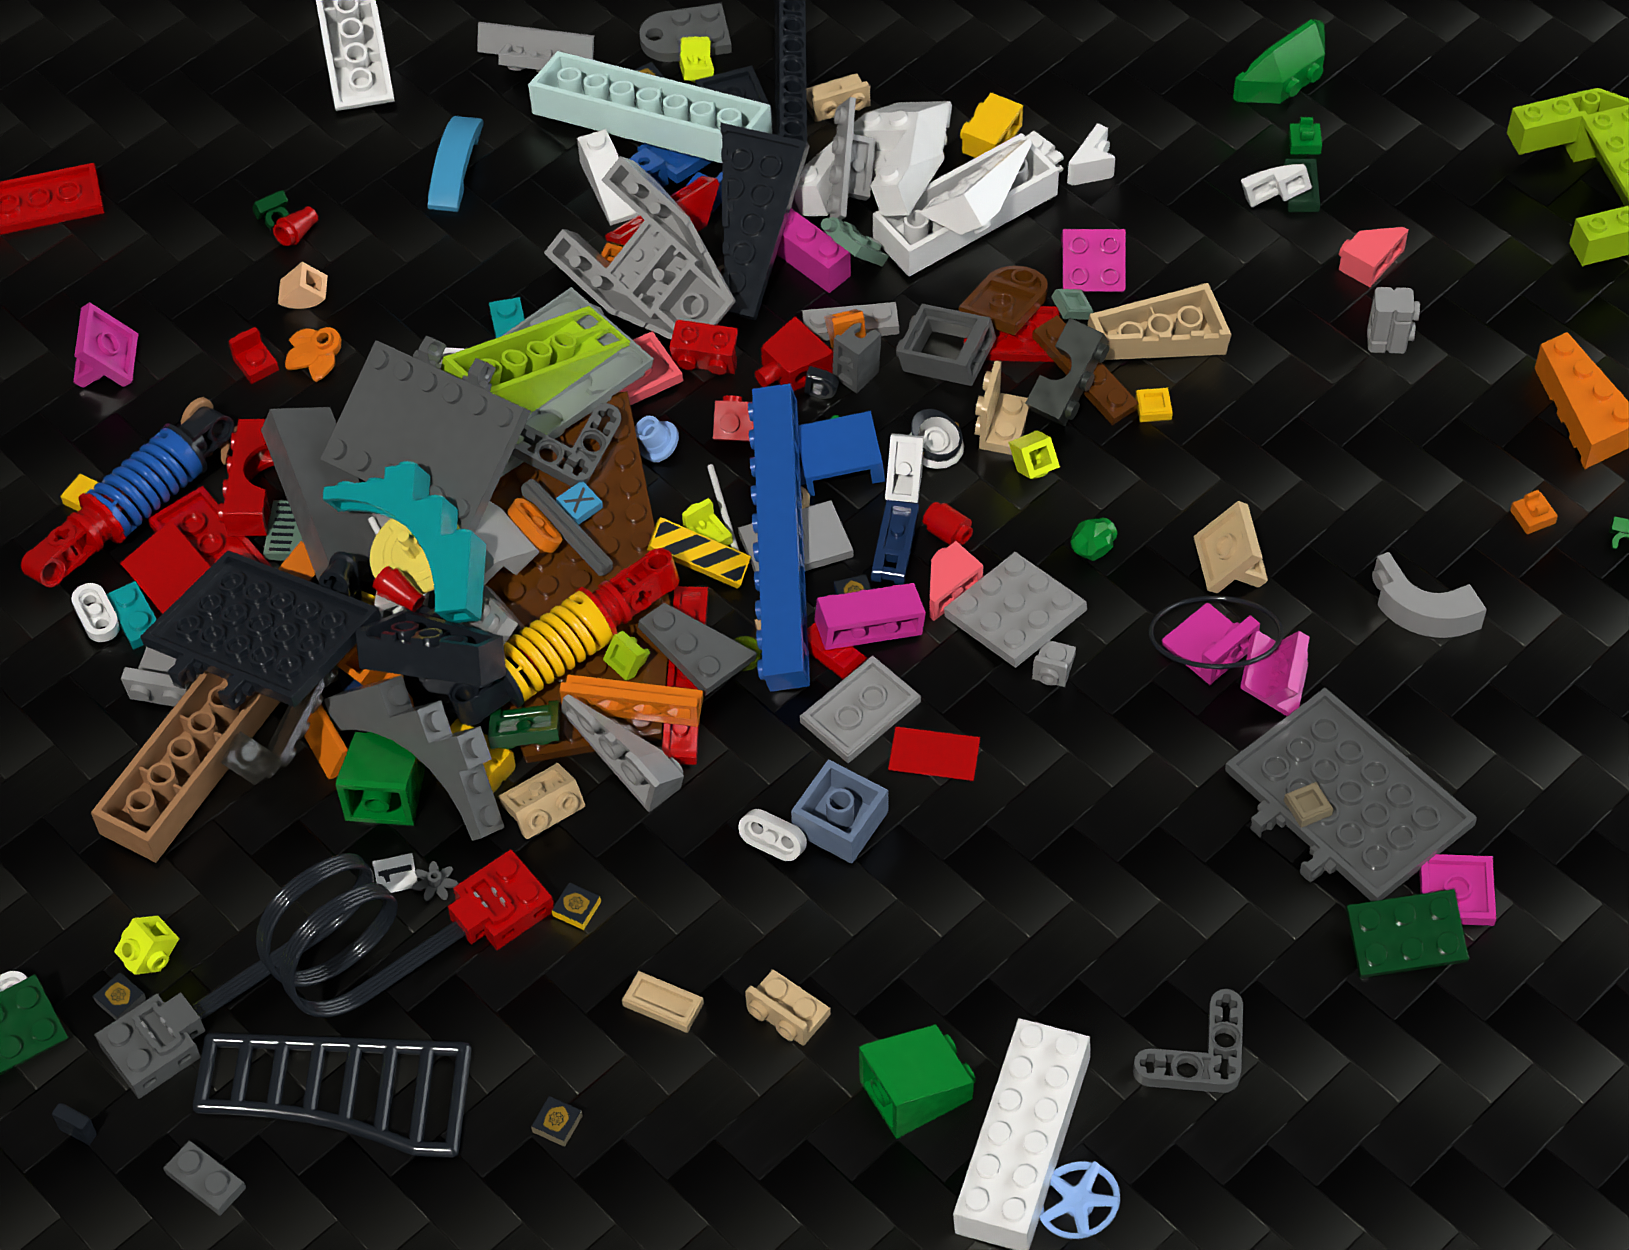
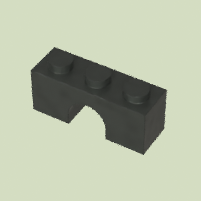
M1069 318L1055 347L1060 354L1071 359L1072 366L1070 372L1059 380H1051L1040 375L1025 403L1031 411L1063 426L1067 424L1069 419L1072 420L1076 416L1080 406L1078 400L1083 391H1088L1095 376L1093 372L1098 362L1102 363L1108 354L1109 340L1104 333Z

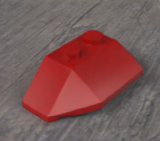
M702 175L671 195V198L689 216L697 232L708 225L719 188L717 178ZM638 215L617 229L607 233L605 237L607 241L625 246L645 220Z

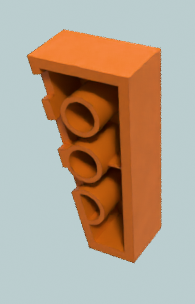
M1568 332L1542 343L1535 364V370L1550 400H1554L1557 406V415L1561 423L1565 422L1570 432L1569 439L1573 447H1577L1584 469L1628 449L1629 401Z

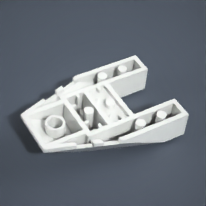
M950 101L895 103L867 112L854 122L853 134L875 138L872 179L874 180L870 186L881 216L909 215L942 164L945 157L943 147L947 143L946 127H949L952 109ZM832 142L803 167L794 196L801 216L829 215L827 212V202L832 194V183L829 181V175L835 159V154L832 153Z

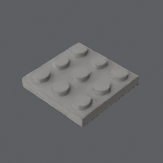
M1014 552L944 608V613L947 619L1016 668L1087 610V604L1080 596Z

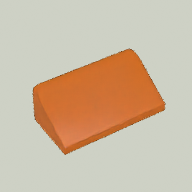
M317 701L313 703L301 731L327 778L333 779L338 776L348 749L321 702Z

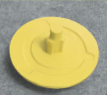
M388 520L377 533L370 551V566L374 577L376 578L386 566H390L393 569L399 568L420 593L425 594L434 590L429 562L419 542L406 526L396 520Z

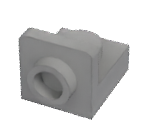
M1049 640L1040 648L1039 654L1035 656L1032 679L1039 680L1047 685L1065 687L1076 655V647Z

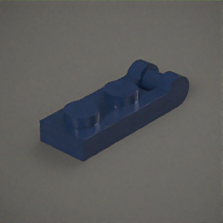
M893 500L886 501L872 567L871 581L882 582V579L894 581L896 585L905 584L919 515V504ZM885 561L897 563L896 568L885 567Z

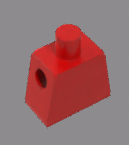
M795 316L763 344L761 348L763 367L755 371V377L762 387H767L777 380L781 385L790 383L793 391L805 386L809 366L833 373V351Z

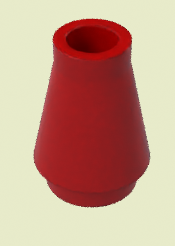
M307 206L300 211L279 218L273 227L275 238L284 246L298 244L312 225L318 221V215L313 208Z
M386 566L374 580L373 588L377 590L378 596L401 605L411 612H416L425 600V596L417 590L399 568L393 569L390 566Z

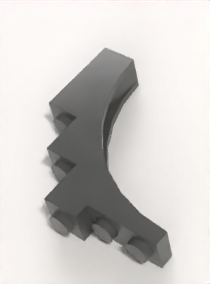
M402 675L351 688L324 699L330 719L337 731L352 729L367 731L393 740L415 755L429 768L447 790L459 810L471 840L481 839L505 828L483 765L484 762L492 758L481 726L452 733L441 700L413 707Z

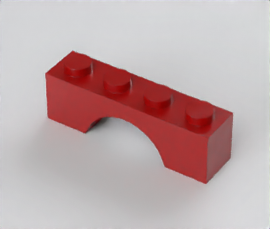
M239 419L237 431L231 434L233 454L227 457V473L229 477L223 480V497L225 500L224 503L219 504L218 508L219 522L225 524L227 536H267L271 511L266 489L250 483L259 472L274 466L261 431L266 419Z

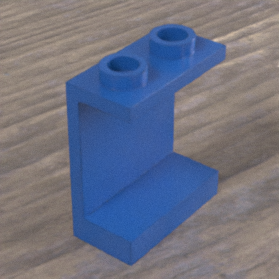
M871 411L798 426L799 453L802 465H800L801 485L806 484L810 496H815L814 480L863 470H870L872 484L885 481L883 462Z

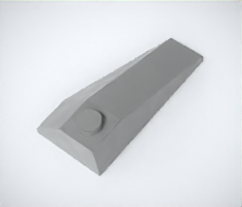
M568 694L563 698L561 712L648 812L681 789L684 778L683 770L673 757L668 758L662 750Z

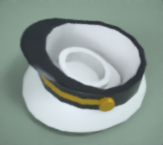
M923 409L914 415L909 435L924 437L922 465L939 469L947 468L957 463L964 451L963 436L958 423L936 409Z

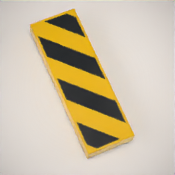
M662 517L657 520L647 548L649 551L657 548L667 549L671 552L675 562L737 589L742 584L751 556Z

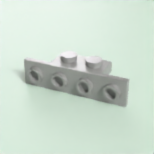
M485 22L478 23V52L499 54V65L508 66L511 70L529 68L536 69L539 73L557 51L593 60L594 35Z
M849 97L840 104L834 115V122L837 124V135L832 142V153L835 154V159L829 175V181L832 183V194L828 198L827 212L830 213V217L840 220L846 217L848 197L867 200L871 195L870 185L872 183L875 138L853 134L856 98Z

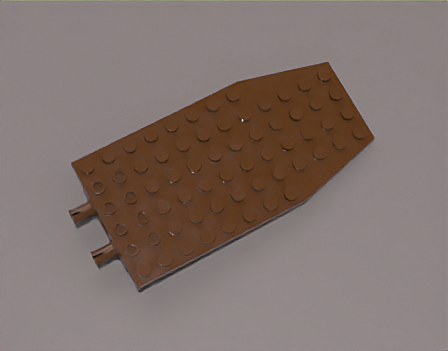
M627 391L614 394L611 400L607 402L618 408L621 413V422L593 475L586 484L603 502V508L579 524L581 529L613 561V569L605 576H599L563 537L555 552H539L517 575L503 566L485 585L498 595L525 627H529L530 623L535 620H540L543 614L550 613L551 609L555 606H561L562 601L569 599L568 597L576 593V589L579 587H584L590 592H594L598 589L600 583L609 581L621 570L628 568L649 552L647 548L655 525ZM592 412L566 428L565 432L555 440L573 448ZM605 415L601 419L597 430L603 432L606 424L610 421L609 416ZM585 439L583 441V446L588 451L596 452L600 449L599 443L594 439ZM546 448L539 451L540 457L544 461L553 462L557 459L555 452L551 449ZM563 457L560 468H563L567 461L566 458ZM523 462L500 477L490 501L502 508L508 515V509L515 499L522 498L527 500L522 495L521 486L529 479L536 480L555 501L558 496L569 490L572 486ZM576 466L572 473L578 476L582 468ZM668 593L657 599L645 610L634 615L628 623H621L616 627L617 633L624 631L629 637H635L638 640L637 644L642 649L650 651L646 663L638 669L634 678L627 680L628 682L666 686L668 658L638 628V623L641 618L661 604L666 603L670 605ZM610 643L596 651L593 655L586 654V659L583 662L578 663L575 661L576 665L573 669H565V673L561 677L554 676V682L551 684L544 683V688L541 691H536L537 693L526 700L524 705L519 708L548 705L549 701L560 700L561 703L560 685L561 682H566L567 675L626 681L603 660ZM508 702L502 706V709H517V707ZM563 713L560 722L559 741H552L545 745H519L526 763L595 751ZM606 716L647 742L662 740L663 723Z

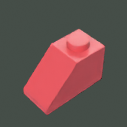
M1396 227L1359 231L1352 240L1347 239L1340 248L1339 256H1341L1339 270L1371 287L1405 250L1408 229Z
M957 541L947 548L938 550L931 559L929 617L933 621L944 614V608L983 578V564Z

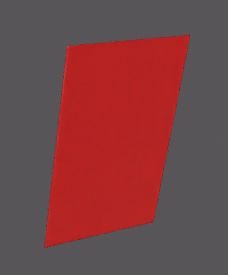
M895 727L888 770L974 781L980 737Z

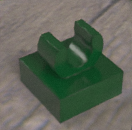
M283 190L256 201L252 210L257 220L265 218V224L271 230L275 226L271 218L273 215L278 214L281 217L289 215L285 209L288 200Z

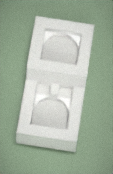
M1304 164L1271 168L1241 180L1246 199L1251 207L1280 194L1284 201H1287L1312 188L1307 168Z

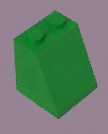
M355 732L335 784L345 821L414 826L425 765L415 755L393 740L373 732Z
M937 1025L881 1039L859 1047L860 1082L896 1139L973 1099L974 1083H976L975 1075L967 1063L962 1064L956 1056L957 1049L953 1040L948 1034L943 1035Z

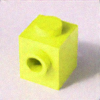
M1038 430L1008 442L1017 472L1030 479L1043 477L1049 471L1060 467L1051 437Z

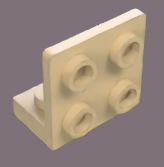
M995 361L992 372L986 371L983 382L985 394L978 397L975 414L979 416L975 426V435L980 436L979 449L1012 455L1008 442L1023 436L1030 408L1025 404L1028 398L1000 393L1001 362Z

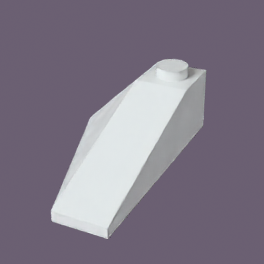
M1028 138L1006 147L982 164V169L959 181L960 186L950 192L945 191L921 210V213L924 217L960 235L972 230L975 234L984 231L991 225L990 220L999 213L1032 142Z

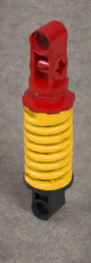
M663 548L649 551L644 557L628 568L621 570L609 581L600 583L598 589L594 592H590L584 587H579L576 589V593L568 597L569 599L562 601L561 606H555L551 609L550 613L543 614L540 620L531 622L529 627L521 629L519 634L509 637L508 643L505 642L506 676L493 681L492 685L488 687L477 688L469 684L455 683L450 688L449 698L459 721L463 725L472 726L481 723L487 716L508 702L517 708L521 707L526 700L537 693L536 691H541L544 688V683L551 684L554 682V676L561 677L564 675L565 669H573L576 665L575 661L581 663L586 659V654L593 655L596 651L609 644L613 636L618 634L617 626L621 623H628L634 615L645 610L657 599L678 586L680 579L671 552Z

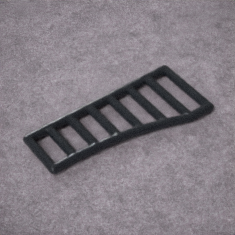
M208 1033L204 1038L192 1107L199 1114L242 1115L311 1123L373 1140L413 1156L452 1158L458 1155L460 1149L472 1047L467 1042ZM218 1047L239 1048L230 1100L209 1099ZM254 1049L275 1050L266 1103L245 1101ZM290 1050L311 1051L303 1107L281 1104ZM326 1052H347L338 1114L317 1110ZM362 1053L383 1054L374 1125L353 1119ZM398 1054L420 1055L409 1138L388 1131ZM434 1056H456L445 1142L424 1141Z

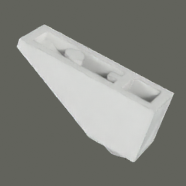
M606 129L578 137L580 164L610 226L638 216V213L601 181L619 158Z

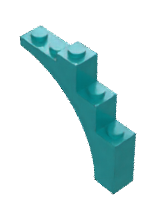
M403 461L396 466L385 467L384 479L374 477L369 478L367 482L359 483L342 481L335 486L324 487L323 500L338 512L360 511L379 514L398 521L410 530L422 547L429 562L435 591V612L439 616L453 623L481 620L486 543L471 530H457L458 509L443 496L429 495L431 476L419 467L417 463Z

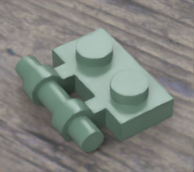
M835 217L822 220L821 228L827 235L833 238L834 242L855 257L883 267L889 256L880 250L882 247L881 243L868 235L866 237L863 236L853 224L848 222H842V220Z

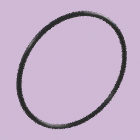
M1200 596L1175 602L1154 616L1148 630L1151 643L1161 654L1178 663L1205 669L1237 668L1261 661L1270 656L1280 646L1284 634L1281 622L1270 610L1257 603L1229 596ZM1200 601H1229L1251 606L1268 615L1278 628V638L1268 651L1255 658L1236 663L1207 664L1182 659L1163 649L1154 637V626L1162 615L1176 607Z

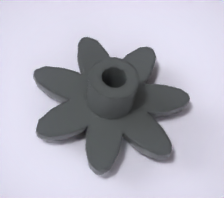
M432 861L429 866V873L420 869L415 870V875L422 881L413 884L412 890H425L424 900L426 902L433 898L435 892L441 899L447 900L448 893L445 888H454L458 885V882L448 878L453 872L452 867H446L439 872L437 863Z

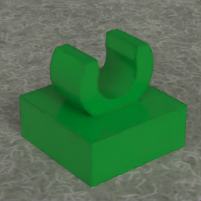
M1301 117L1300 124L1289 125L1290 154H1321L1320 124H1313V117Z
M1614 516L1611 520L1609 533L1616 534L1611 541L1612 549L1616 550L1618 548L1620 539L1626 538L1629 540V519Z

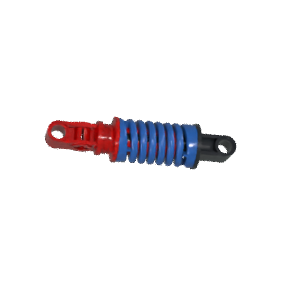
M205 406L199 408L178 428L172 424L162 426L160 432L152 437L149 443L143 444L139 451L131 455L130 459L124 460L120 467H116L110 475H106L102 483H97L93 489L91 488L88 492L82 493L78 497L81 510L77 513H71L67 517V521L51 531L43 541L24 555L21 562L23 573L46 587H54L76 567L82 565L94 552H99L104 548V543L108 540L121 544L137 526L142 524L143 519H148L152 511L160 509L161 503H167L170 496L178 494L179 488H185L188 482L190 483L193 479L207 471L205 458L231 438V434L234 432L233 420Z

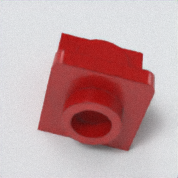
M256 327L241 332L229 340L233 360L251 384L279 370L277 361L262 343L260 332Z

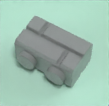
M1377 287L1375 289L1367 327V343L1370 352L1385 353L1388 350L1389 353H1404L1407 349L1408 341H1414L1415 322L1412 321L1419 320L1420 303L1419 301H1414V291L1411 288H1396L1393 290L1392 287Z

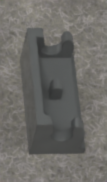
M861 323L853 324L841 336L837 335L834 338L833 374L839 382L855 393H858L879 373L881 333L874 329L868 332L864 338H858L855 334L861 330Z

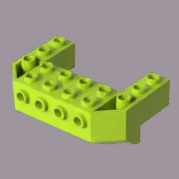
M1594 88L1512 108L1507 135L1519 155L1563 144L1573 162L1596 157L1625 206L1576 218L1569 244L1581 265L1585 266L1625 255L1629 257V99L1600 88Z

